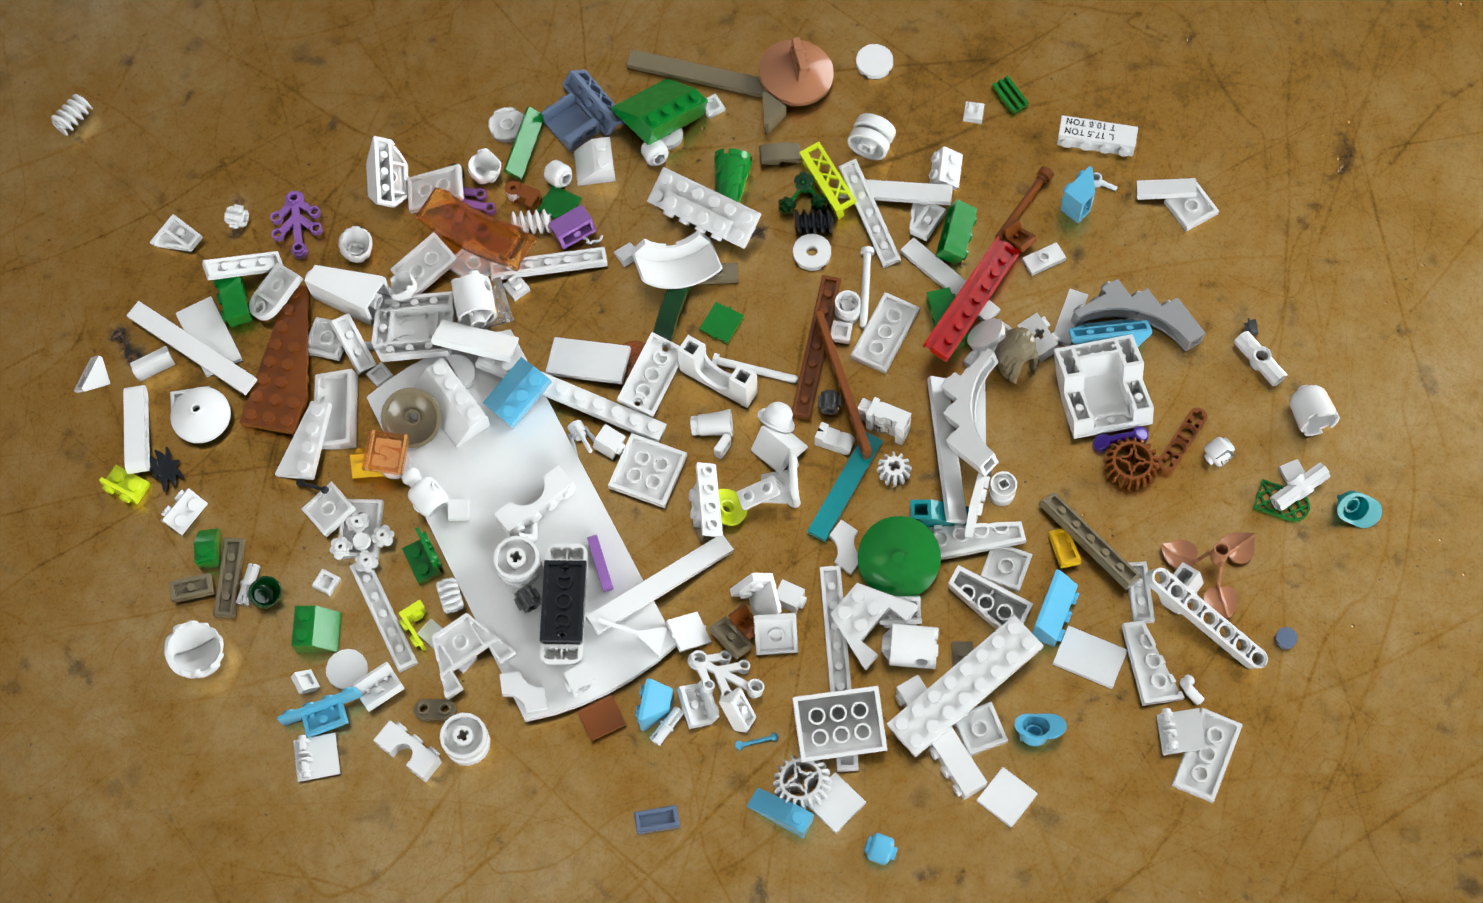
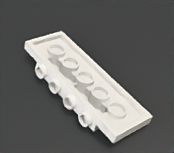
M663 167L647 202L663 209V214L671 218L674 215L680 217L679 222L687 226L692 223L696 225L695 230L704 234L708 231L712 233L710 237L720 242L723 238L743 249L746 248L762 215Z

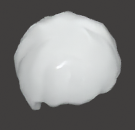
M352 226L347 228L339 237L338 247L345 259L350 262L359 263L369 258L373 242L367 230L359 226Z

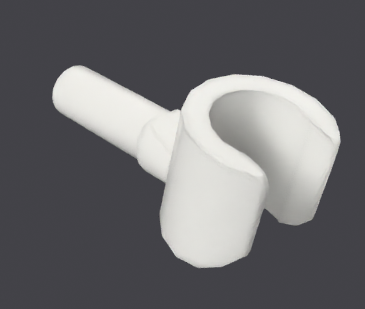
M1096 172L1093 174L1094 179H1096L1094 180L1095 188L1103 186L1114 191L1117 190V186L1102 180L1100 173Z

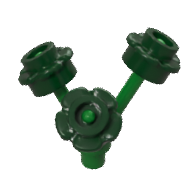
M801 172L795 176L794 183L796 184L797 191L791 198L784 197L778 201V208L783 214L794 213L796 207L794 200L801 192L812 193L813 198L810 203L811 209L818 211V209L824 211L828 205L827 197L823 194L817 195L813 186V178L807 172Z

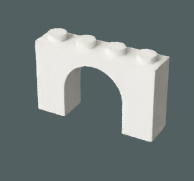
M690 335L685 338L677 350L680 371L748 408L758 393L757 373L740 363L732 374L725 372L708 358L704 343Z

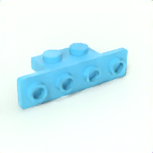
M347 687L338 694L326 695L317 702L305 703L299 709L287 710L283 712V715L278 716L277 720L284 726L303 720L306 736L314 737L348 724L344 704L363 697L362 692L355 687Z

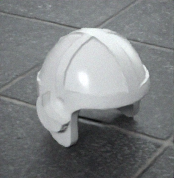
M480 149L468 162L469 176L479 184L493 183L500 175L501 162L489 149Z

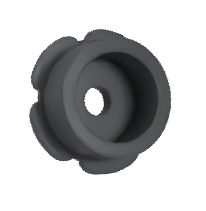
M1248 318V322L1244 323L1245 331H1249L1252 336L1258 335L1256 319L1250 320Z

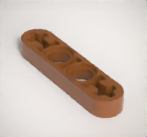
M1194 408L1189 412L1157 462L1160 465L1158 470L1160 473L1169 475L1175 470L1206 422L1207 413L1203 409ZM1200 415V419L1196 422L1194 426L1192 424L1194 417ZM1189 429L1193 436L1189 438L1184 437L1182 430ZM1175 444L1180 445L1182 452H1173L1171 446ZM1170 456L1172 458L1170 465L1167 468L1163 467Z

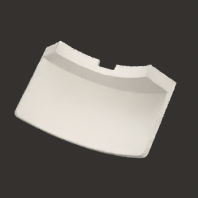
M698 230L689 237L677 241L676 245L666 246V243H655L643 239L631 250L641 280L653 287L664 289L685 288L699 284L722 270V265L711 239Z

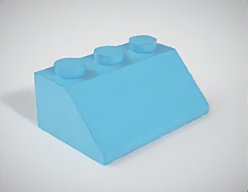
M520 357L485 399L483 404L512 428H515L550 386L552 381L536 367Z
M1056 569L1032 632L1040 642L1055 647L1057 641H1062L1065 630L1062 629L1063 623L1069 622L1072 611H1069L1070 605H1075L1079 593L1076 592L1078 585L1058 569Z

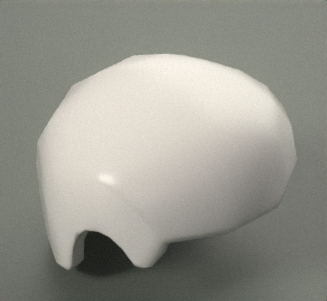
M402 271L391 277V287H387L388 293L393 300L405 301L415 294L417 283L410 271Z

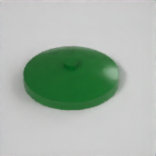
M892 516L878 521L866 531L858 548V566L865 582L870 588L892 596H916L922 593L933 583L941 565V551L935 535L925 524L911 517Z

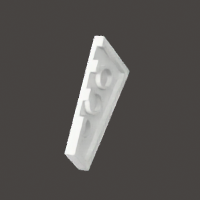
M310 402L275 472L277 477L314 480L332 409L331 403Z
M1144 620L1123 623L1121 627L1142 706L1183 700L1185 697L1182 691L1179 692L1174 676L1169 673L1163 656L1156 649V643Z

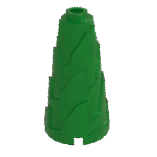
M729 148L728 153H724V149L715 152V192L738 203L741 202L752 165L753 156L750 157V153Z

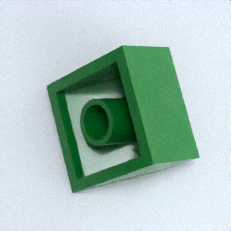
M295 606L291 646L296 653L338 652L342 613L319 606Z

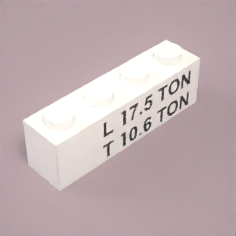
M1062 115L1057 145L1066 148H1081L1085 151H1100L1105 154L1113 153L1120 156H1133L1138 127Z

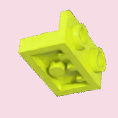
M118 465L114 466L106 479L102 477L99 479L104 491L111 495L113 493L118 494L119 498L128 504L131 501L138 505L151 486L148 481L135 474H127L126 470Z

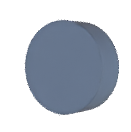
M1289 627L1279 629L1275 635V642L1282 649L1293 648L1298 640L1297 633Z

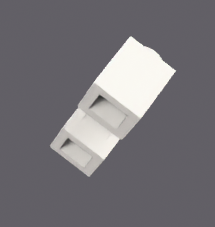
M390 720L376 736L374 742L393 758L400 750L411 749L413 752L412 758L406 766L420 779L427 782L442 763L438 757L440 753L431 746L428 749L423 746L424 741L417 735L413 734V736H410L406 733L408 729L400 722L395 724Z

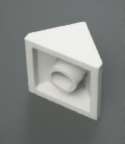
M764 425L761 426L751 451L780 474L789 465V456L795 454L798 457L808 446L792 433L778 432Z

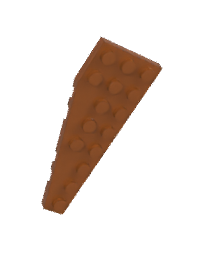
M299 285L278 314L256 375L257 382L251 388L239 421L242 426L294 435L302 420L309 400L307 387L309 384L308 329H310V322L308 321V311H310V291L307 286Z

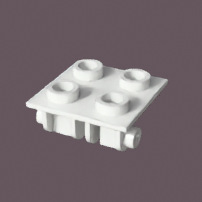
M1164 708L1161 714L1156 715L1163 755L1206 749L1199 708L1171 712L1170 708Z
M336 733L306 738V735H300L298 740L293 741L298 782L340 774Z

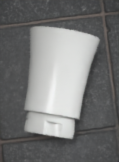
M731 409L691 416L692 436H723L726 433L733 437Z

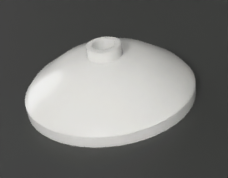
M197 387L186 391L175 401L171 409L170 421L176 434L183 440L191 443H205L217 438L224 432L230 421L231 409L225 396L218 390L210 387ZM199 407L200 409L195 412L194 409Z

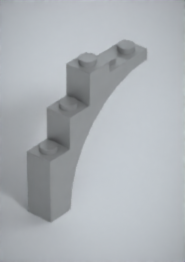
M1118 279L1113 282L1108 281L1101 286L1099 296L1091 299L1086 305L1082 304L1076 307L1071 318L1074 326L1090 320L1110 317L1138 321L1148 320L1149 325L1163 331L1175 340L1185 352L1200 344L1206 335L1178 297L1172 301L1166 300L1160 305L1148 288L1143 291L1138 290L1130 295Z

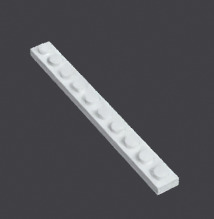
M479 356L475 367L504 378L517 361L511 359L510 362H503ZM542 372L552 381L542 394L543 396L659 443L666 429V423Z
M820 567L830 692L850 690L851 678L848 644L830 615L843 600L841 567ZM858 755L836 757L837 772L859 770Z

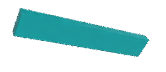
M867 432L866 435L872 449L871 458L864 460L859 445L856 446L807 530V534L823 542H826L883 444V440Z

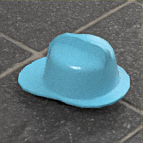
M1023 714L1015 719L1014 724L1020 734V740L1031 746H1040L1047 739L1057 738L1063 735L1067 728L1065 720L1056 714Z

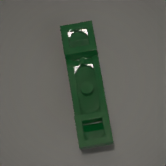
M692 286L666 290L653 333L672 342L680 312L687 293H690Z

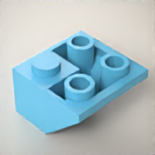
M646 678L645 685H641V705H637L635 717L641 731L648 730L660 722V720L666 718L671 711L674 698L673 688Z

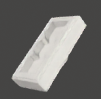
M1057 242L1022 258V262L1031 276L1066 261V256Z

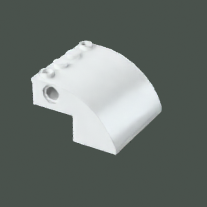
M1132 334L1054 349L1060 396L1074 439L1153 424L1154 406L1143 381L1144 362Z

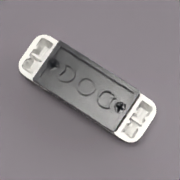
M556 543L549 546L546 551L540 624V657L544 663L549 665H574L579 663L583 656L588 552L582 544Z

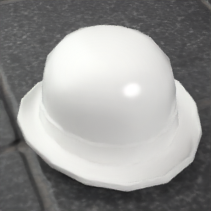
M772 402L767 408L757 412L760 422L769 428L782 433L794 431L793 412L785 403Z

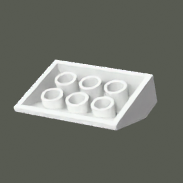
M878 686L792 698L801 762L887 751Z

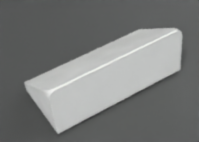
M741 687L736 688L719 701L734 731L747 733L757 717Z

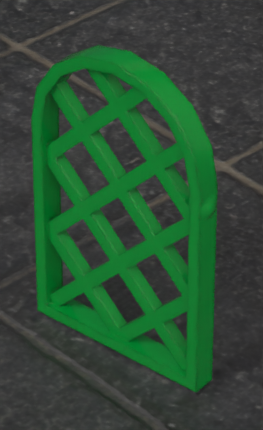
M1264 479L1261 480L1253 506L1254 510L1293 522L1301 521L1308 515L1310 502L1307 497L1303 498L1307 505L1301 506L1297 500L1295 502L1299 508L1293 510L1291 506H1288L1289 513L1284 514L1282 511L1280 514L1273 511H1276V508L1270 510L1267 503L1271 502V499L1265 501L1262 495L1268 492L1271 497L1272 490L1277 489L1279 491L1285 486ZM1262 485H1264L1266 489L1263 492H1261ZM1258 498H1260L1262 503L1256 505ZM1301 510L1304 516L1297 518L1295 513Z

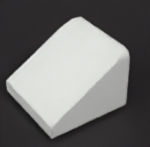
M630 242L614 251L615 256L624 267L634 262L631 250L635 246Z

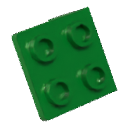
M417 527L415 530L420 540L403 547L402 550L418 584L421 585L442 575L439 570L442 564L426 531L421 532L420 528Z

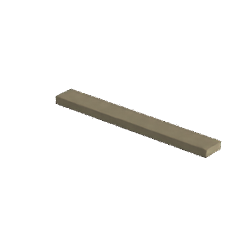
M634 49L631 50L626 64L629 69L763 98L762 92H765L759 77Z

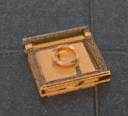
M369 430L362 470L403 475L410 436L407 434Z

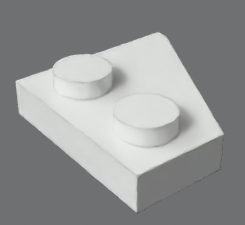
M912 203L910 234L927 241L946 215V209L936 204Z
M173 214L150 243L155 247L192 252L203 237Z

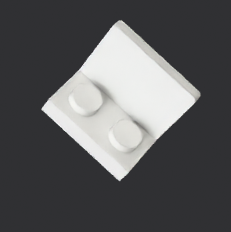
M751 573L730 588L731 597L749 598L753 615L780 614L782 612L773 573Z

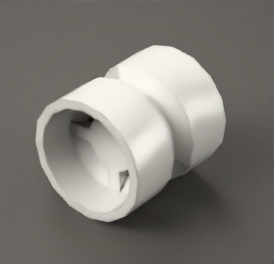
M846 290L836 296L835 318L837 321L853 324L858 321L861 301L857 293Z
M1006 471L996 473L991 479L988 491L990 501L997 506L1009 505L1015 497L1017 489L1016 478Z

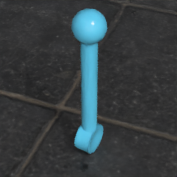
M772 733L771 736L747 742L737 741L735 747L737 750H742L744 746L768 740L776 741L779 735Z

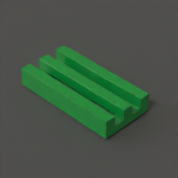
M1008 75L1003 80L1002 78L998 80V83H992L993 90L1012 115L1028 106L1029 102ZM1000 87H1002V88L1004 89V91L1007 93V96L1010 98V100H1012V101L1014 102V104L1017 106L1016 108H1015V107L1013 106V104L1009 101V99L1006 97V95L1003 93V91L1000 89Z

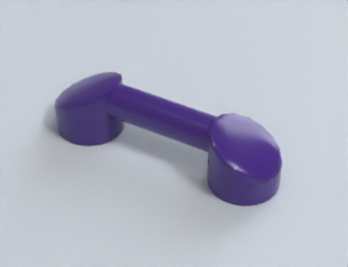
M1137 426L1134 428V431L1116 435L1099 434L1095 437L1092 446L1096 452L1104 453L1108 450L1109 444L1116 443L1118 439L1124 441L1126 437L1129 440L1136 437L1137 442L1144 439V443H1146L1149 434L1144 427Z

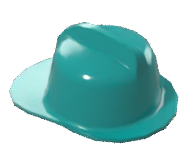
M1353 490L1337 495V514L1343 521L1360 528H1368L1380 520L1382 507L1374 498Z

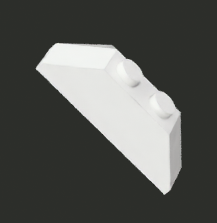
M374 136L366 162L368 197L375 204L396 207L408 198V165L391 139Z

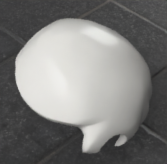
M190 620L186 623L178 624L173 627V632L167 636L164 644L166 662L180 676L190 679L207 677L214 673L221 665L220 661L224 657L222 652L224 647L223 638L208 623Z

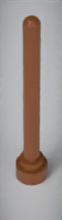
M1045 166L1039 169L1036 177L1037 180L995 235V239L997 236L1000 237V240L1004 238L1003 229L1012 221L1018 219L1040 187L1046 184V182H1050L1054 176L1051 169Z

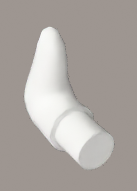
M537 522L532 524L530 534L517 532L516 536H523L535 543L538 539Z

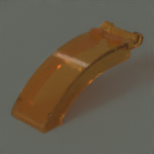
M435 187L415 216L420 223L452 244L473 255L509 267L514 271L520 269L521 262L531 247L538 242V238L535 235L524 232L519 226L490 217L464 203L451 194V192ZM523 241H526L520 249V251L518 252V254L516 255V257L514 258V260H512L513 256L515 255Z

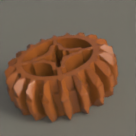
M1126 437L1124 442L1118 439L1116 444L1110 445V450L1108 449L1105 454L1107 457L1104 458V463L1106 464L1104 471H1109L1107 478L1114 477L1112 483L1119 482V488H1122L1123 485L1127 486V490H1130L1131 486L1136 491L1140 486L1145 488L1147 483L1151 484L1153 482V478L1158 474L1156 470H1159L1160 467L1157 463L1159 456H1154L1156 449L1150 450L1151 444L1144 445V439H1141L1140 442L1136 441V437H1133L1132 441ZM1130 451L1128 455H1121V457H1117L1119 454L1123 452ZM1131 457H1132V462H1133V468H1132V470H1131V465H1130V464H1131V463H1130ZM1142 470L1146 471L1141 475L1134 476L1135 472H1142Z

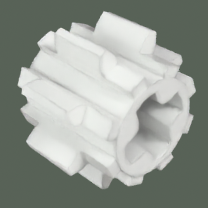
M235 204L226 208L224 221L230 224L229 227L239 229V227L247 225L249 212L244 210V206Z

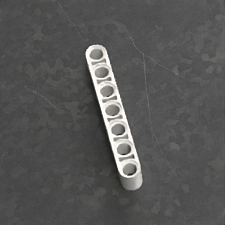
M1157 568L1146 573L1145 582L1152 590L1242 665L1249 669L1262 668L1267 664L1268 656L1264 650L1168 570ZM1156 573L1160 575V583L1155 581ZM1172 586L1175 587L1177 591L1175 597L1171 594ZM1188 600L1193 604L1192 610H1189L1187 607ZM1205 613L1209 617V622L1207 624L1204 622L1203 619ZM1221 627L1225 630L1224 637L1220 635ZM1237 641L1241 643L1240 650L1236 648ZM1253 654L1257 656L1256 664L1252 661Z

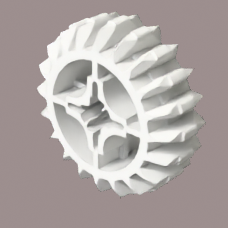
M800 754L798 759L791 755L792 761L788 762V760L784 759L785 766H778L780 773H774V777L777 779L773 782L774 787H776L775 794L780 799H785V803L790 801L793 805L796 804L805 810L806 806L813 810V804L821 805L820 798L827 799L825 792L831 790L828 785L832 782L831 777H828L830 771L825 769L826 764L824 762L820 763V760L801 762ZM801 769H811L815 772H803ZM792 773H795V774H794V777H793L792 779L788 780V778L790 777V775H791ZM800 776L802 777V779H803L804 782H805V783H804L805 789H804L803 786L801 785ZM818 782L817 787L810 793L812 786ZM790 792H801L804 796H795L790 794Z

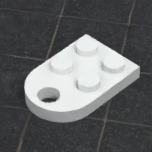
M277 262L251 297L249 303L250 313L262 321L273 318L287 303L303 278Z

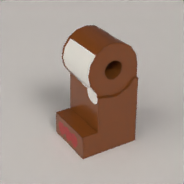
M510 181L505 186L508 200L525 205L526 212L530 210L531 214H534L543 200L539 190L518 181Z

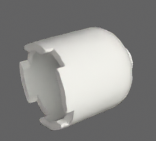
M1302 385L1291 396V410L1300 431L1305 436L1323 433L1321 429L1327 426L1332 428L1338 423L1340 417L1324 388L1318 385Z

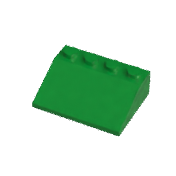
M667 78L612 106L611 110L647 145H650L703 117L708 100L696 88Z

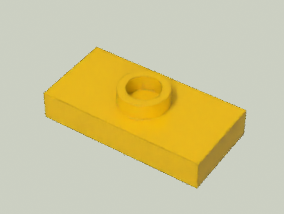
M1063 528L1048 531V537L1060 568L1080 565L1081 558L1073 538Z

